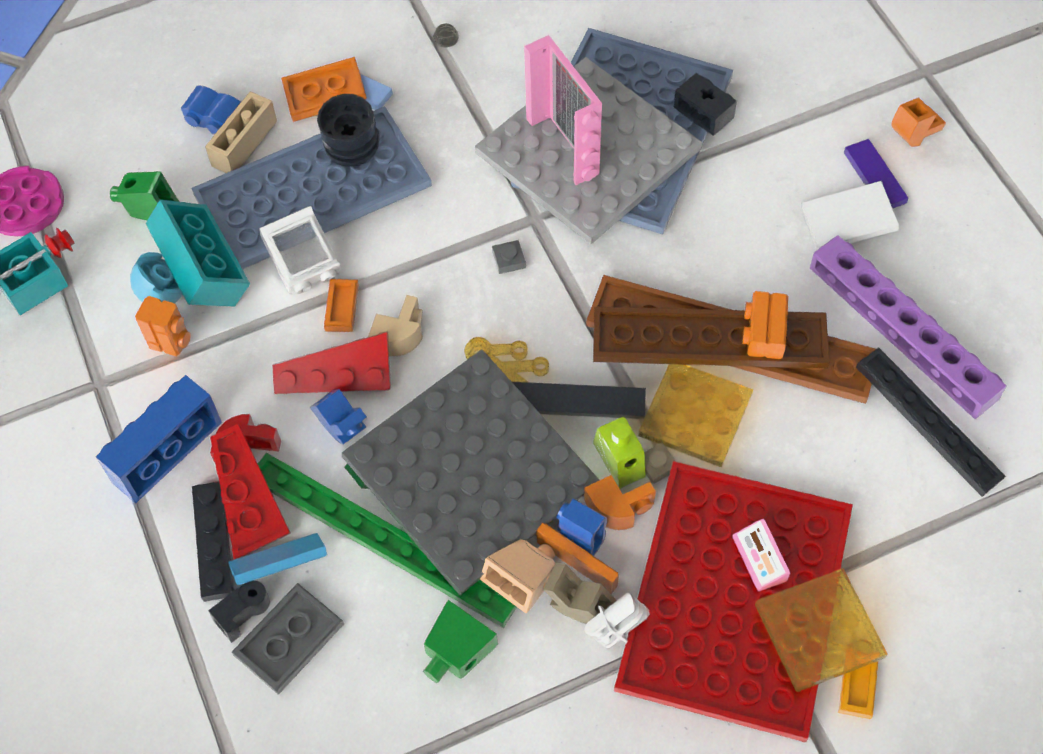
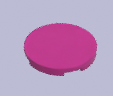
M20 166L0 174L1 234L8 236H25L30 232L34 234L49 226L58 217L64 204V192L58 179L51 172L30 168V166Z

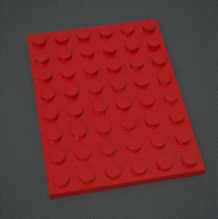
M673 461L637 598L649 609L650 615L628 633V642L625 644L614 692L806 743L812 722L853 504ZM764 519L790 574L786 582L758 591L732 536L756 521Z

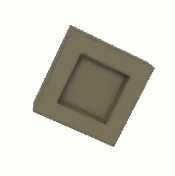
M663 443L644 452L645 472L652 484L670 475L672 463L675 460Z

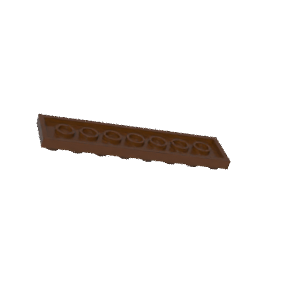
M594 307L593 362L828 369L830 361L826 312H788L786 347L783 358L772 359L766 358V356L753 357L747 354L748 345L742 344L744 326L749 327V319H744L745 310Z

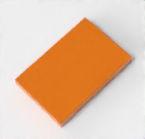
M355 57L281 78L293 122L318 115V111L323 103L340 94H355L367 99Z

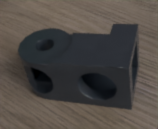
M253 580L244 583L209 609L208 612L213 622L232 643L241 636L238 627L252 616L264 613L269 607L270 600L264 585L259 581Z

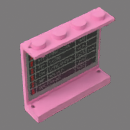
M548 35L524 46L526 118L531 126L548 118L553 120L574 148L573 176L574 184L578 185L584 181H590L599 175L602 102Z

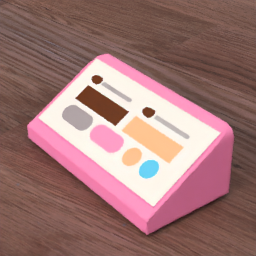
M764 519L756 521L732 536L758 591L788 580L789 569Z

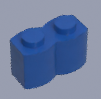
M197 85L182 105L181 110L185 121L189 125L207 128L215 135L241 101L233 96L217 93L208 87Z
M574 498L570 504L565 502L557 514V519H559L557 531L594 556L605 540L607 517Z

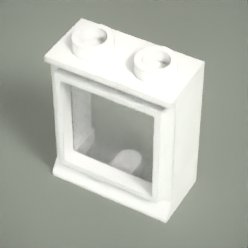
M311 206L260 228V236L289 294L306 292L312 288L311 284L320 280L328 282L330 279H334L337 273L340 272V263Z

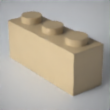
M251 91L247 94L205 146L212 167L228 173L240 168L277 122L271 100Z

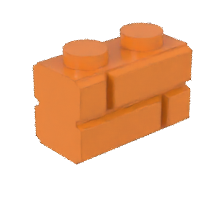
M755 291L753 292L751 302H746L744 319H749V327L744 326L742 344L748 345L747 354L749 356H766V358L772 359L783 358L787 333L789 297L787 294H770L769 292Z
M147 296L143 300L135 318L149 348L159 352L164 350L166 354L177 357L182 349L188 346L191 337L177 305L165 300L161 302L160 299Z

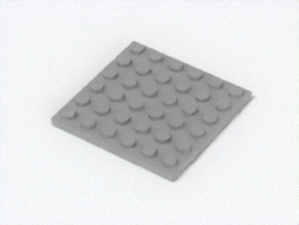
M585 57L574 68L602 102L599 175L590 181H584L575 185L573 176L574 148L551 118L531 126L526 118V105L475 145V153L588 243L592 244L702 149V142Z

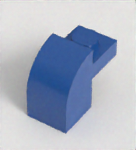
M340 389L332 390L310 406V409L324 428L342 445L366 428L363 420L367 416L360 407L353 408Z

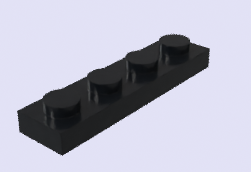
M218 481L192 486L200 594L203 602L225 598L234 591L233 577L228 563L231 561L227 518L222 502L220 482Z

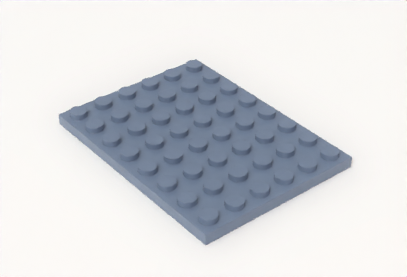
M588 28L571 61L574 67L585 57L699 139L702 145L708 132L674 108L675 90L697 72L705 79H709L719 89L726 92L733 76L732 69L592 28ZM699 152L619 221L663 235ZM511 182L512 187L520 189L513 182Z

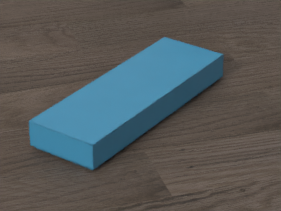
M318 533L229 561L228 563L236 584L241 585L325 557L327 552Z

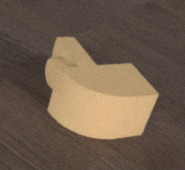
M406 295L399 318L376 314L368 337L388 331L389 356L405 355L413 351L422 340L420 326L422 309H419L418 298Z

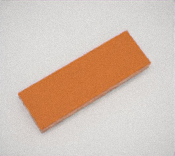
M542 523L536 530L537 543L539 545L548 544L553 549L555 556L593 582L601 583L611 594L618 586V572L546 523Z

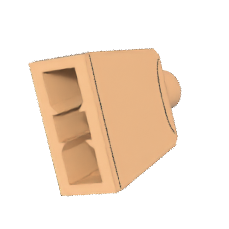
M520 539L485 559L482 570L484 575L480 580L527 613L544 592L543 588L555 566V562L552 560L555 557V553L548 544H541L536 548L526 540Z

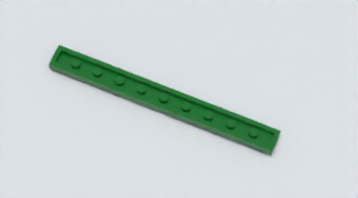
M265 453L258 462L264 478L274 495L502 628L505 627L516 610L517 606L481 580L476 582L462 595H459L406 532L268 453Z

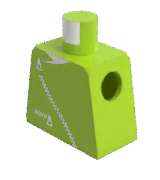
M618 418L597 428L593 444L619 489L645 478L644 449L626 418ZM626 463L631 464L629 467H624Z

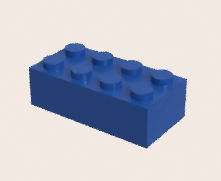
M185 375L179 381L174 382L162 397L152 402L140 417L126 425L118 437L104 445L96 458L111 483L136 504L209 436L222 421L211 395Z

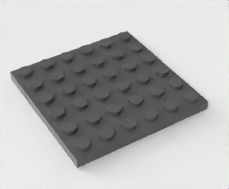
M482 349L342 452V458L459 595H462L484 575L482 570L485 559L489 555L520 539L526 541L536 535V530L542 523L548 525L557 518V514L565 502L570 504L573 498L579 500L585 494V487L599 481L598 477Z

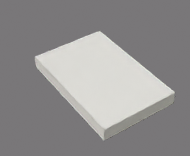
M881 181L801 203L803 214L817 250L837 235L845 242L854 243L899 230L898 221Z

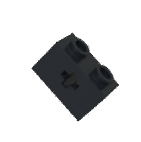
M697 72L675 90L674 108L712 136L734 119L737 101L729 93H725L709 79H705Z

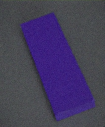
M869 139L845 147V156L865 185L881 181L892 209L907 204L908 196Z

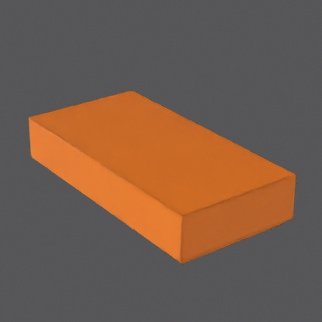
M330 279L324 321L325 331L353 332L359 287L358 280Z

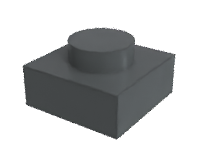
M519 240L492 246V253L499 274L526 268V261Z

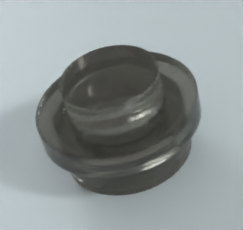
M447 23L439 25L433 35L434 42L444 48L454 46L459 39L458 31L453 25Z

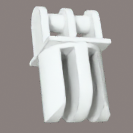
M626 593L607 609L598 606L600 613L586 624L585 632L589 636H593L594 640L601 642L606 648H610L619 640L627 643L625 635L647 619L650 615L649 609L630 593Z

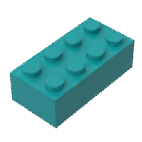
M159 200L146 225L188 305L235 307L249 287L250 282L206 204Z

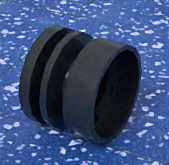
M340 94L323 103L318 111L317 123L327 156L334 163L342 166L354 167L370 160L375 155L379 146V136L371 105L363 97L355 94Z

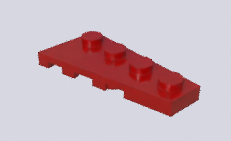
M388 331L273 364L274 394L331 392L336 389H340L341 392L390 390Z
M236 424L211 436V445L219 477L234 560L291 534L240 425Z

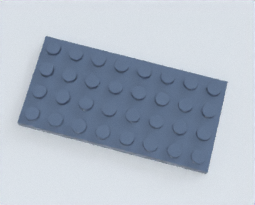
M385 106L373 111L379 136V146L375 155L364 164L353 167L334 163L326 154L320 133L191 188L198 204H206L242 269L271 257L260 236L261 227L304 208L312 207L323 232L326 233L432 186L429 175ZM308 222L294 228L290 232L274 237L273 240L281 253L315 238L317 235L311 223Z

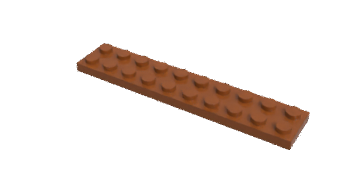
M603 275L587 317L586 326L594 328V307L732 309ZM828 336L830 361L828 369L731 367L866 404L872 383L856 366L858 362L873 352L875 348Z

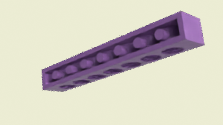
M837 235L814 252L810 269L974 419H977L1000 400L1007 387L996 373L986 368L975 354L967 351L955 336L948 334L939 326L931 315H927L920 309L911 297L902 293L891 279L883 276L871 261L864 259L855 251L852 244L845 242Z

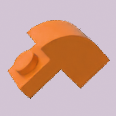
M918 97L899 106L891 126L911 147L920 146L925 137L942 131L946 122Z
M612 475L585 487L584 501L588 507L607 517V528L625 530L634 527L635 513L638 515L643 514L652 508L655 502L656 491L652 484L648 482L622 494Z

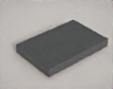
M297 583L231 653L279 695L339 631L344 622Z

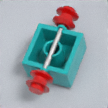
M56 228L57 235L53 237L45 234L46 245L44 246L30 232L0 250V290L19 315L24 314L68 287L59 267L50 257L53 254L55 257L62 258V251L65 249L73 252L71 246L75 243L66 229L61 232L59 228Z

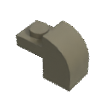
M556 562L543 588L552 598L550 605L554 609L584 624H587L600 613L598 606L607 609L617 601L601 583L582 581L563 563Z

